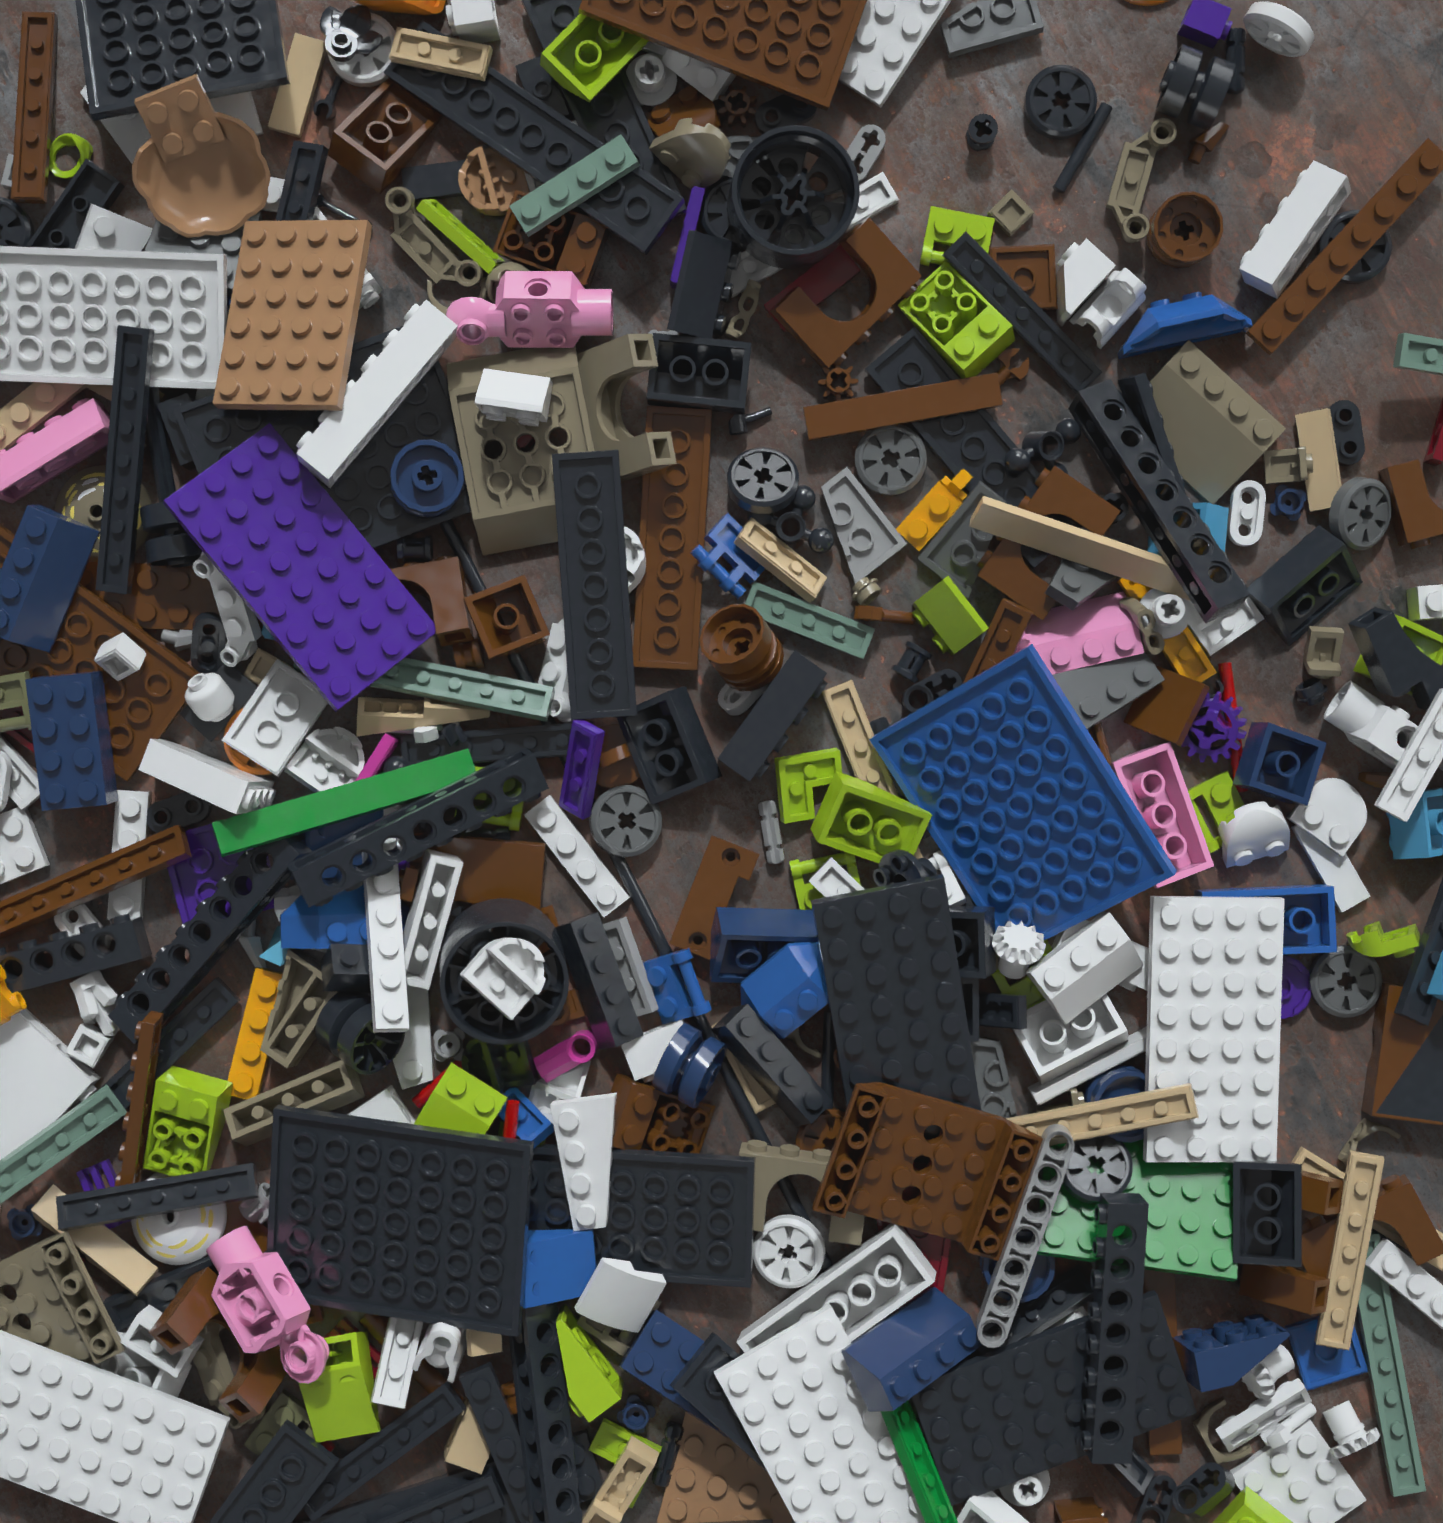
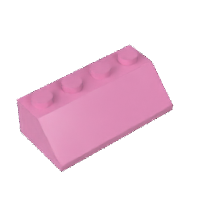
M94 398L82 399L72 406L73 411L63 417L61 415L52 417L44 423L45 428L35 434L30 432L21 436L16 441L17 445L8 451L6 449L0 450V499L14 503L107 446L110 415L104 405Z
M1123 591L1089 599L1073 611L1064 605L1051 608L1044 620L1033 614L1016 653L1033 644L1051 674L1054 675L1143 654L1144 649L1139 629L1130 613L1126 609L1121 608L1119 604L1120 600L1126 598Z
M1171 742L1148 747L1110 763L1119 781L1177 870L1174 876L1154 885V888L1162 887L1214 867Z

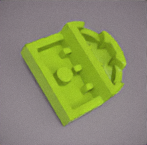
M1380 921L1365 925L1363 927L1364 934L1358 936L1357 931L1346 934L1348 943L1354 950L1371 957H1382L1393 953L1395 958L1407 956L1415 952L1414 947L1419 946L1420 940L1416 924L1384 933Z

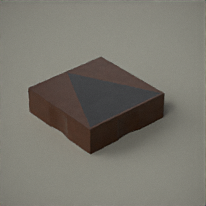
M1382 982V990L1375 1004L1372 1027L1374 1036L1373 1049L1367 1064L1361 1110L1371 1116L1443 1125V1001L1437 1000L1429 1025H1419L1394 1013L1404 985Z

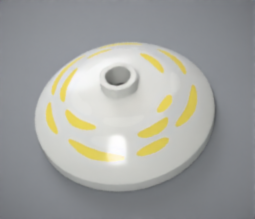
M156 1172L145 1181L172 1176ZM225 1203L173 1212L175 1218L172 1223L167 1220V1214L131 1220L136 1240L148 1255L165 1264L184 1265L208 1255L206 1249L222 1237L227 1222V1207Z

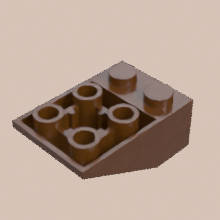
M515 190L510 205L527 194ZM509 207L493 253L511 261L524 264L532 271H572L583 287L590 289L610 235V230L591 217L570 210L528 237Z
M619 1073L616 1074L610 1093L617 1092L612 1147L624 1150L700 1153L716 1107L715 1105L702 1101L696 1108H691L678 1100V1092L676 1091L667 1095L654 1088L650 1082L644 1083L641 1079L635 1081L633 1077Z

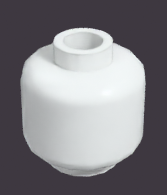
M199 673L189 680L184 698L199 719L218 722L226 718L233 710L235 696L219 674L207 673L204 675Z

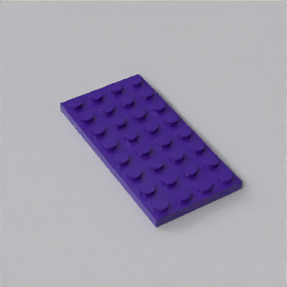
M270 423L167 497L163 502L165 507L335 712L436 634L435 623L311 472L298 461L297 455Z

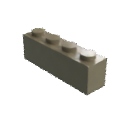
M340 1060L228 1107L223 1111L232 1140L247 1147L272 1136L273 1109L277 1105L330 1112L365 1097L358 1072Z

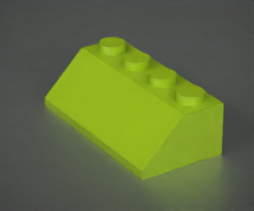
M579 14L541 53L540 65L564 89L590 102L649 41Z

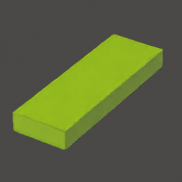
M424 199L416 207L424 217L471 259L477 262L488 274L497 266L505 263L498 254L493 253L489 246L436 199Z

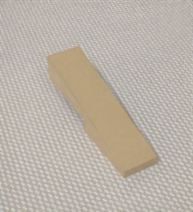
M358 697L356 737L488 718L490 710L424 697V700Z
M53 1184L31 1208V1211L37 1221L55 1234L64 1231L58 1230L56 1196L66 1194ZM104 1224L68 1230L76 1249L85 1255L86 1260L135 1296H138L159 1271L155 1265Z
M631 1436L582 1517V1523H620L624 1513L654 1468L660 1452Z

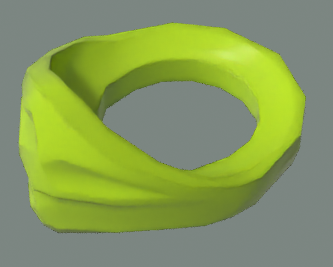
M65 133L58 136L50 145L49 170L56 177L63 179L73 178L85 159L90 161L93 153L92 145L86 139L76 134ZM76 145L80 152L77 165L69 171H61L56 164L58 151L65 146Z

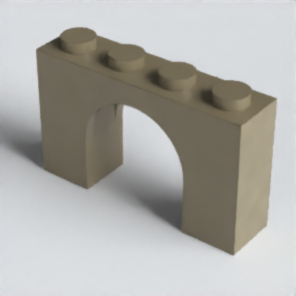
M626 334L577 354L595 451L619 450L621 481H627L677 464L671 431L649 432L634 437L626 429L621 417L620 400L628 380L634 375L658 367L652 334Z
M749 1140L748 1143L742 1142L739 1156L756 1157L754 1231L763 1232L768 1195L773 1185L780 1179L793 1174L809 1175L821 1182L831 1151L826 1149H814L813 1152L805 1151L791 1144H784L780 1147L769 1146L761 1140ZM847 1211L845 1219L831 1215L828 1241L861 1246L865 1216Z

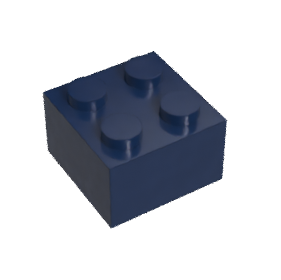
M1252 722L1233 785L1287 804L1307 806L1327 743L1269 722Z

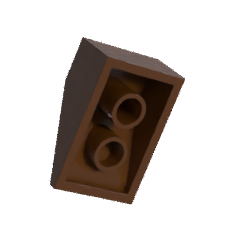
M388 78L333 131L328 156L381 194L399 176L401 168H405L443 116Z

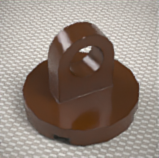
M610 724L601 726L600 729L604 730L605 733L596 783L608 788L632 784L639 779L640 774L620 725Z

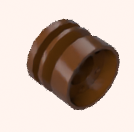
M1194 191L1180 192L1168 198L1150 217V228L1146 235V244L1152 256L1162 265L1174 269L1189 268L1201 262L1218 246L1223 234L1222 214L1217 204L1208 196ZM1179 226L1181 230L1188 231V235L1184 240L1182 236H1176L1174 233Z
M732 604L721 608L709 617L702 628L699 639L701 651L729 687L738 691H753L767 685L780 671L784 659L782 644L755 608L746 604Z

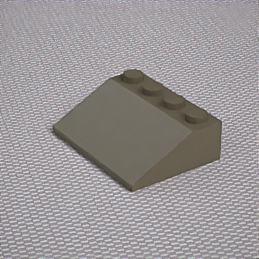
M1189 340L1181 346L1150 380L1157 409L1164 420L1163 426L1168 441L1174 449V459L1178 471L1182 475L1184 482L1207 503L1214 504L1286 429Z

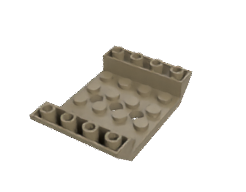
M576 345L574 348H526L446 364L448 391L472 517L483 556L558 542L552 454L595 451L579 371ZM484 368L551 378L553 385L547 422L539 421L538 426H528L520 424L519 419L513 417H506L504 422L486 419V415L481 413L475 404V397ZM563 429L567 432L568 439L563 446L557 447L550 443L549 436L553 430ZM530 435L535 439V447L531 452L523 453L518 450L517 441L521 436ZM492 441L500 442L503 446L501 456L496 459H490L485 455V447Z
M68 1231L55 1234L0 1261L1 1331L40 1344L43 1347L88 1364L94 1362L96 1365L126 1350L124 1345L120 1343V1336ZM5 1285H10L16 1290V1300H10L5 1296ZM20 1314H24L30 1319V1329H24L20 1326L18 1322Z

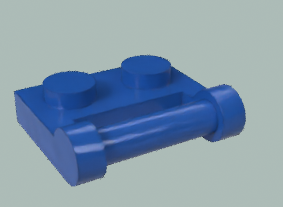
M690 948L643 962L647 979L658 1004V1013L663 1025L692 1016H699L712 1010L709 1000L705 1001L690 961L693 958Z

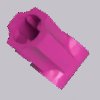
M580 1030L571 1037L537 1055L533 1060L540 1076L548 1083L581 1063L588 1062L596 1054L598 1044L593 1032ZM579 1038L587 1040L590 1043L591 1051L587 1054L579 1053L574 1046L575 1040Z

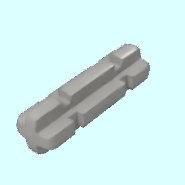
M774 800L762 801L758 804L759 815L763 819L761 820L764 845L768 849L766 851L767 862L769 864L782 863L785 858L783 848H780L782 840L778 818H775V813H777Z

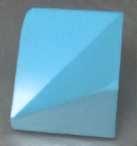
M280 926L276 927L267 950L259 957L282 966L286 964L287 959L285 958L288 949L294 948H281Z

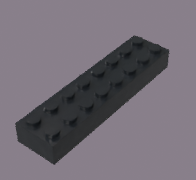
M85 159L26 247L75 249L90 205L93 204L109 210L125 186L97 165Z

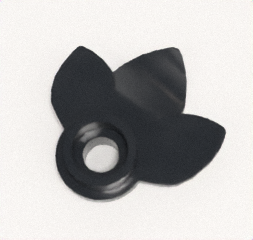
M354 5L343 13L329 6L322 13L320 30L326 37L325 49L328 55L335 61L347 62L356 53L369 54L380 46L383 36L376 31L369 30L371 26V13L367 6ZM344 42L346 44L338 45L337 43Z

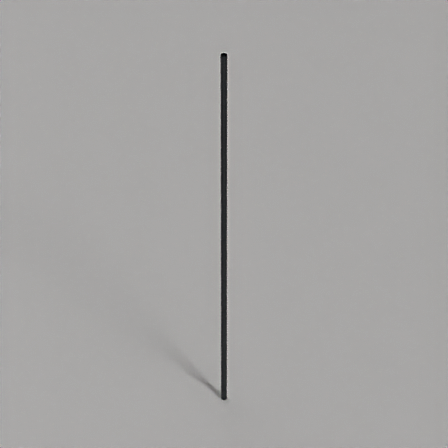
M450 520L440 524L455 556H458L461 562L462 569L474 593L487 589L453 521ZM520 652L507 655L518 679L535 683ZM549 715L547 722L540 720L542 725L556 724L551 715ZM567 756L559 757L564 768ZM593 797L592 807H593V805H594V803H595V801H596V800L594 799V797ZM609 854L660 956L673 953L626 859ZM705 1014L692 1016L697 1028L702 1031L704 1041L709 1037L717 1039L715 1033L711 1030L712 1027ZM725 1056L720 1073L755 1140L764 1141L767 1145L772 1146L733 1068ZM786 1176L777 1181L793 1215L800 1216L811 1222L789 1177ZM826 1249L825 1259L821 1267L822 1272L833 1265Z

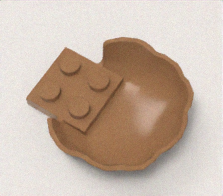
M197 74L135 98L134 103L151 138L136 153L132 164L133 183L137 191L146 199L148 208L159 222L186 238L204 235L219 236L230 234L239 229L251 216L256 215L265 207L269 195L268 186L271 174L267 161L261 154L257 135L238 118L221 112H215Z

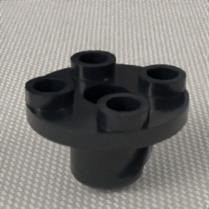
M894 850L885 854L880 860L878 868L873 873L874 881L879 887L937 875L931 861L926 858L917 859L911 853L904 850Z

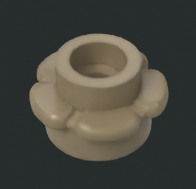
M864 577L859 580L852 588L854 591L851 597L852 600L858 601L862 606L872 603L882 592V589L877 584L878 579L873 578L869 580L868 577Z

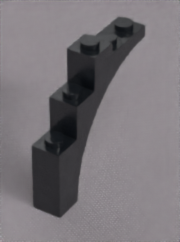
M1374 607L1348 623L1376 690L1393 697L1405 695L1411 690L1417 707L1427 711L1439 689L1443 688V666L1433 661L1416 647L1404 633L1392 611Z

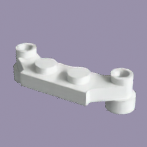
M202 551L201 557L193 563V570L199 577L207 578L210 581L228 640L225 649L220 653V658L225 665L234 667L240 661L247 660L257 651L256 640L262 636L256 615Z
M563 618L558 624L552 623L538 684L552 686L555 689L549 715L558 717L562 722L572 723Z

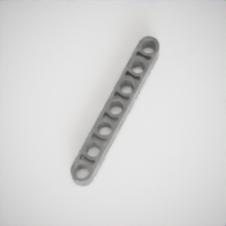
M1061 1124L1048 1126L1042 1134L1041 1146L976 1320L977 1335L979 1341L986 1347H999L1007 1339L1074 1151V1141L1068 1128ZM1056 1135H1063L1067 1138V1143L1060 1149H1054L1049 1146V1141ZM1049 1166L1056 1170L1054 1177L1049 1180H1042L1038 1177V1172L1043 1167ZM1032 1198H1041L1045 1202L1043 1208L1038 1211L1028 1209L1027 1203ZM1022 1229H1029L1034 1233L1032 1239L1027 1242L1017 1240L1016 1234ZM1012 1260H1017L1023 1264L1022 1268L1015 1273L1008 1272L1005 1269V1265ZM1005 1291L1011 1294V1299L1007 1303L1001 1304L994 1300V1296L998 1292ZM993 1322L997 1323L1000 1329L995 1334H987L983 1331V1327L987 1323Z

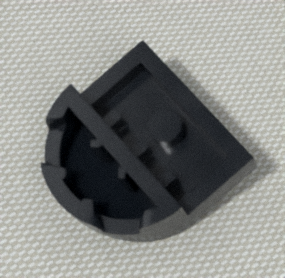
M472 1037L462 1053V1069L501 1094L506 1088L535 1085L539 1079L528 1040L502 1045L483 1042Z

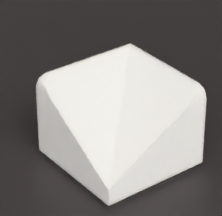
M122 632L100 646L94 661L114 679L119 681L140 670L146 653Z
M82 1023L79 1025L65 1053L95 1068L113 1041L114 1036H104L100 1028L92 1024Z

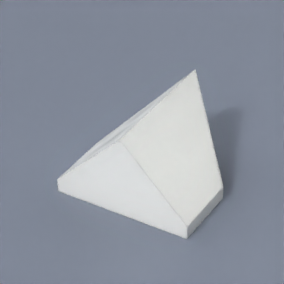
M591 1061L574 1067L548 1083L542 1078L535 1085H532L529 1100L551 1123H553L550 1108L552 1101L580 1098L582 1096Z

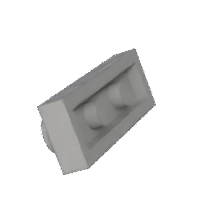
M627 917L604 923L603 927L636 1016L658 1010V1004L647 979V973Z

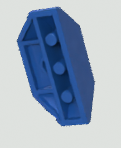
M1194 292L1182 296V301L1170 303L1169 299H1162L1150 303L1151 308H1148L1142 314L1117 354L1119 359L1183 346L1188 340L1192 343L1246 332L1253 325L1250 318L1212 294L1202 296L1201 292Z
M364 883L355 890L348 892L343 890L333 895V899L329 903L318 907L315 905L308 907L300 895L280 914L281 948L328 949L330 944L368 945ZM400 899L402 930L404 931L410 908Z
M818 942L788 943L741 982V1005L748 1004L778 1039L787 1037L828 1004Z

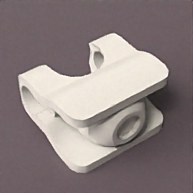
M1123 268L1122 271L1115 270L1069 321L1073 325L1077 323L1084 326L1086 323H1089L1096 330L1093 335L1097 341L1096 346L1101 349L1146 300L1144 291L1147 287L1127 268Z
M443 1322L429 1323L413 1362L412 1370L418 1371L422 1359L425 1358L435 1368L449 1367L447 1381L453 1383L467 1347L466 1329L457 1328Z

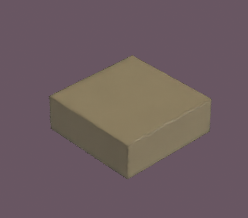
M1011 189L987 215L995 218L994 222L1011 237L1033 216L1034 211Z

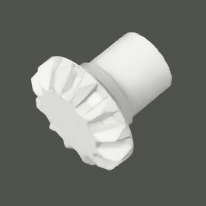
M653 53L643 54L635 58L626 70L627 77L641 106L655 107L668 100L673 92H675L677 75L662 63L661 59L663 56Z
M1153 588L1139 601L1153 612L1156 619L1153 630L1159 632L1163 639L1177 636L1189 623L1191 615L1189 602L1177 595L1168 594ZM1144 615L1141 618V622L1144 628H1146L1149 622Z
M1008 921L1005 926H998L992 939L994 951L1000 956L998 968L1004 976L1011 979H1019L1025 976V971L1028 969L1029 964L1038 961L1043 956L1046 947L1044 934L1037 933L1035 925L1030 927L1024 926L1022 921L1018 925Z
M1280 1344L1244 1375L1242 1382L1247 1385L1249 1391H1253L1255 1397L1267 1401L1275 1395L1274 1383L1276 1380L1294 1369V1360L1289 1351Z
M1349 1400L1322 1412L1334 1434V1440L1338 1442V1445L1329 1449L1333 1458L1339 1459L1357 1452L1378 1441L1380 1437L1377 1428L1365 1432V1426L1360 1422Z
M1045 1470L1003 1486L999 1490L1003 1497L1014 1505L1022 1507L1034 1505L1041 1501L1048 1492L1050 1485L1049 1472Z

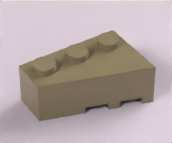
M296 948L288 949L285 958L287 961L282 979L278 983V993L274 1008L271 1009L260 1048L261 1051L286 1068L299 1064L316 1038V1023L321 1010L338 993L323 991L321 963L301 949Z

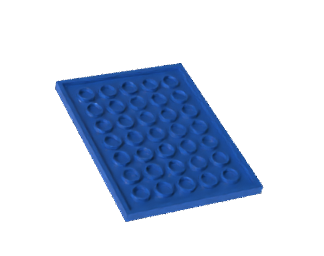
M1033 644L869 739L909 802L932 814L927 830L976 906L995 907V932L998 926H1005L1008 921L1015 925L1022 921L1026 927L1035 925L1036 932L1044 934V940L1174 876L1177 872Z

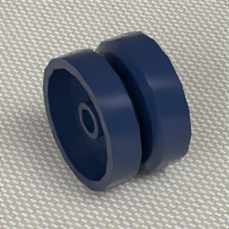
M417 440L404 446L395 456L390 470L391 492L397 504L406 512L421 518L439 516L449 511L458 501L464 483L463 466L457 454L446 444L435 440ZM423 475H430L432 477V484L426 485V482L420 480Z
M684 1023L672 1037L659 1061L652 1082L653 1087L667 1095L674 1093L678 1089V1100L691 1108H696L712 1087L724 1062L728 1044L714 1037H709L702 1042V1031Z
M1121 1063L1087 1081L1083 1091L1084 1101L1089 1103L1145 1092V1073L1130 1064ZM1144 1128L1110 1134L1108 1136L1116 1141L1132 1143L1144 1139Z
M1022 1229L1016 1234V1239L1021 1242H1027L1032 1239L1034 1233L1029 1229ZM1036 1255L1020 1300L1021 1303L1037 1299L1049 1288L1055 1273L1054 1257ZM979 1256L978 1262L982 1274L989 1285L997 1260ZM1009 1261L1005 1265V1269L1008 1272L1015 1273L1022 1268L1023 1264L1019 1262L1013 1265L1012 1261ZM1001 1291L996 1294L1007 1301L1011 1299V1294Z

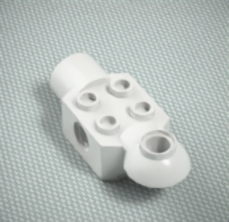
M1348 681L1342 686L1324 714V719L1342 730L1350 742L1393 770L1418 728L1416 724L1408 720L1410 715L1406 711L1394 705L1392 708L1385 706L1383 701L1352 681ZM1397 735L1399 736V745L1397 743ZM1442 759V761H1441L1442 764H1441V766H1440L1439 768L1443 771V759Z

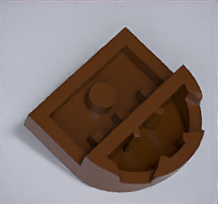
M692 85L682 89L676 95L645 113V117L656 138L674 130L678 121L684 118H692V124L705 127L707 123L714 125L718 129L722 127L721 119L713 101Z

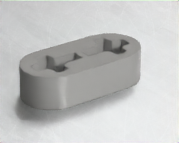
M874 124L862 127L847 149L853 163H855L858 157L862 159L859 170L862 173H857L859 184L866 179L885 146L884 131ZM872 134L876 135L878 146L871 145L867 153L863 152L865 139L862 137L869 138Z

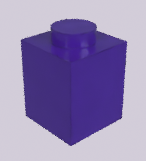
M1191 0L1177 34L1213 49L1219 39L1225 41L1233 22L1228 20L1232 8L1213 0Z

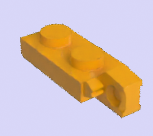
M962 469L952 481L947 476L938 481L896 528L898 533L918 551H921L968 496L962 489L971 481L973 476L965 469Z

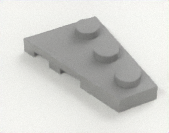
M847 467L821 487L855 584L907 545Z

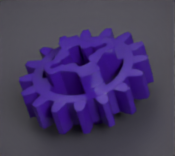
M1219 691L1215 694L1214 698H1210L1209 693H1207L1200 708L1209 706L1208 710L1203 715H1196L1181 746L1185 747L1188 745L1190 747L1189 757L1196 752L1199 753L1200 762H1204L1207 756H1211L1212 761L1217 763L1221 753L1226 759L1230 758L1232 755L1230 747L1239 750L1241 743L1237 738L1244 739L1247 734L1246 731L1240 729V727L1246 725L1247 719L1238 718L1243 708L1239 706L1233 709L1231 704L1234 698L1229 697L1226 701H1223ZM1222 711L1227 714L1231 722L1225 720L1221 713ZM1208 721L1213 722V727L1215 728L1213 733L1208 732V726H1206ZM1191 732L1196 734L1199 743L1193 738ZM1226 738L1229 739L1223 745L1213 747V744L1216 740H1226Z

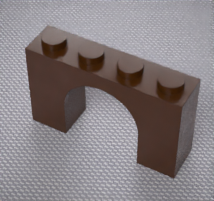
M870 217L862 220L839 242L861 266L869 281V298L859 315L849 321L831 319L812 302L799 286L792 288L770 310L773 316L821 368H829L830 366L835 368V364L839 366L848 357L845 351L853 343L858 346L865 341L872 333L869 328L877 320L880 323L885 321L895 311L892 305L900 297L907 299L918 288L916 282L922 277Z
M1419 459L1378 471L1381 483L1385 485L1391 497V520L1398 545L1410 544L1412 550L1430 545L1429 538L1441 535L1443 541V510L1433 502L1428 493Z
M1056 466L1051 471L1044 468L1034 485L1039 487L1034 496L1030 498L1026 495L1018 505V508L1042 516L1048 514L1067 516L1088 531L1101 536L1105 534L1120 513L1119 509ZM997 536L995 539L1001 543L994 553L987 550L976 566L982 569L978 576L1024 608L1033 611L1034 615L1044 620L1056 603V600L1045 594L1049 583L1034 574L1026 566L1022 558L1020 543Z
M441 556L431 562H410L402 567L390 569L409 593L421 595L432 603L436 635L442 646L474 640L471 617L463 600L464 597H467L464 571L458 556Z
M1302 1171V1210L1322 1215L1340 1213L1344 1180ZM1243 1264L1238 1276L1240 1284L1239 1295L1310 1315L1326 1312L1330 1285L1329 1278L1299 1271L1290 1266Z
M1395 1174L1383 1179L1380 1182L1374 1220L1383 1221L1398 1231L1417 1266L1442 1255L1443 1242L1406 1175L1399 1176ZM1321 1214L1311 1220L1309 1218L1302 1219V1263L1307 1273L1326 1278L1338 1214Z
M209 1267L188 1278L148 1332L171 1355L191 1346L208 1321L224 1326L235 1338L211 1296L219 1274L212 1271ZM235 1338L240 1353L239 1368L218 1401L240 1423L260 1415L286 1376L287 1372L281 1362L279 1345L258 1353H244Z

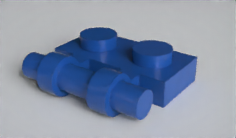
M727 513L722 516L704 537L713 548L707 552L699 544L690 554L699 562L697 565L704 572L708 570L720 582L718 586L724 592L729 591L738 599L746 591L738 580L743 577L749 583H752L765 568L733 543L743 527ZM720 556L733 567L730 573L717 562Z

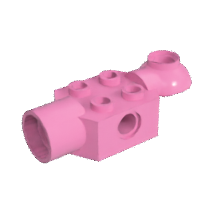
M505 271L496 290L495 304L477 297L460 298L451 303L447 309L446 316L458 325L456 335L461 342L467 345H479L488 337H499L507 347L574 348L581 336H612L613 291L612 289H585L572 271Z
M247 1226L237 1228L215 1241L206 1249L209 1258L219 1273L211 1296L244 1353H258L279 1345L281 1362L285 1371L292 1379L299 1383L307 1384L316 1381L325 1369L329 1356V1346L323 1337L311 1332L306 1324L311 1308L278 1252L262 1253Z

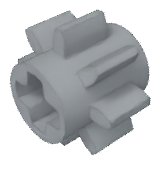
M257 1181L259 1198L243 1200L239 1205V1209L248 1221H259L260 1224H263L268 1220L270 1184H260Z

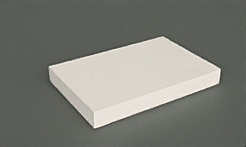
M277 659L222 741L279 777L328 702L308 678Z

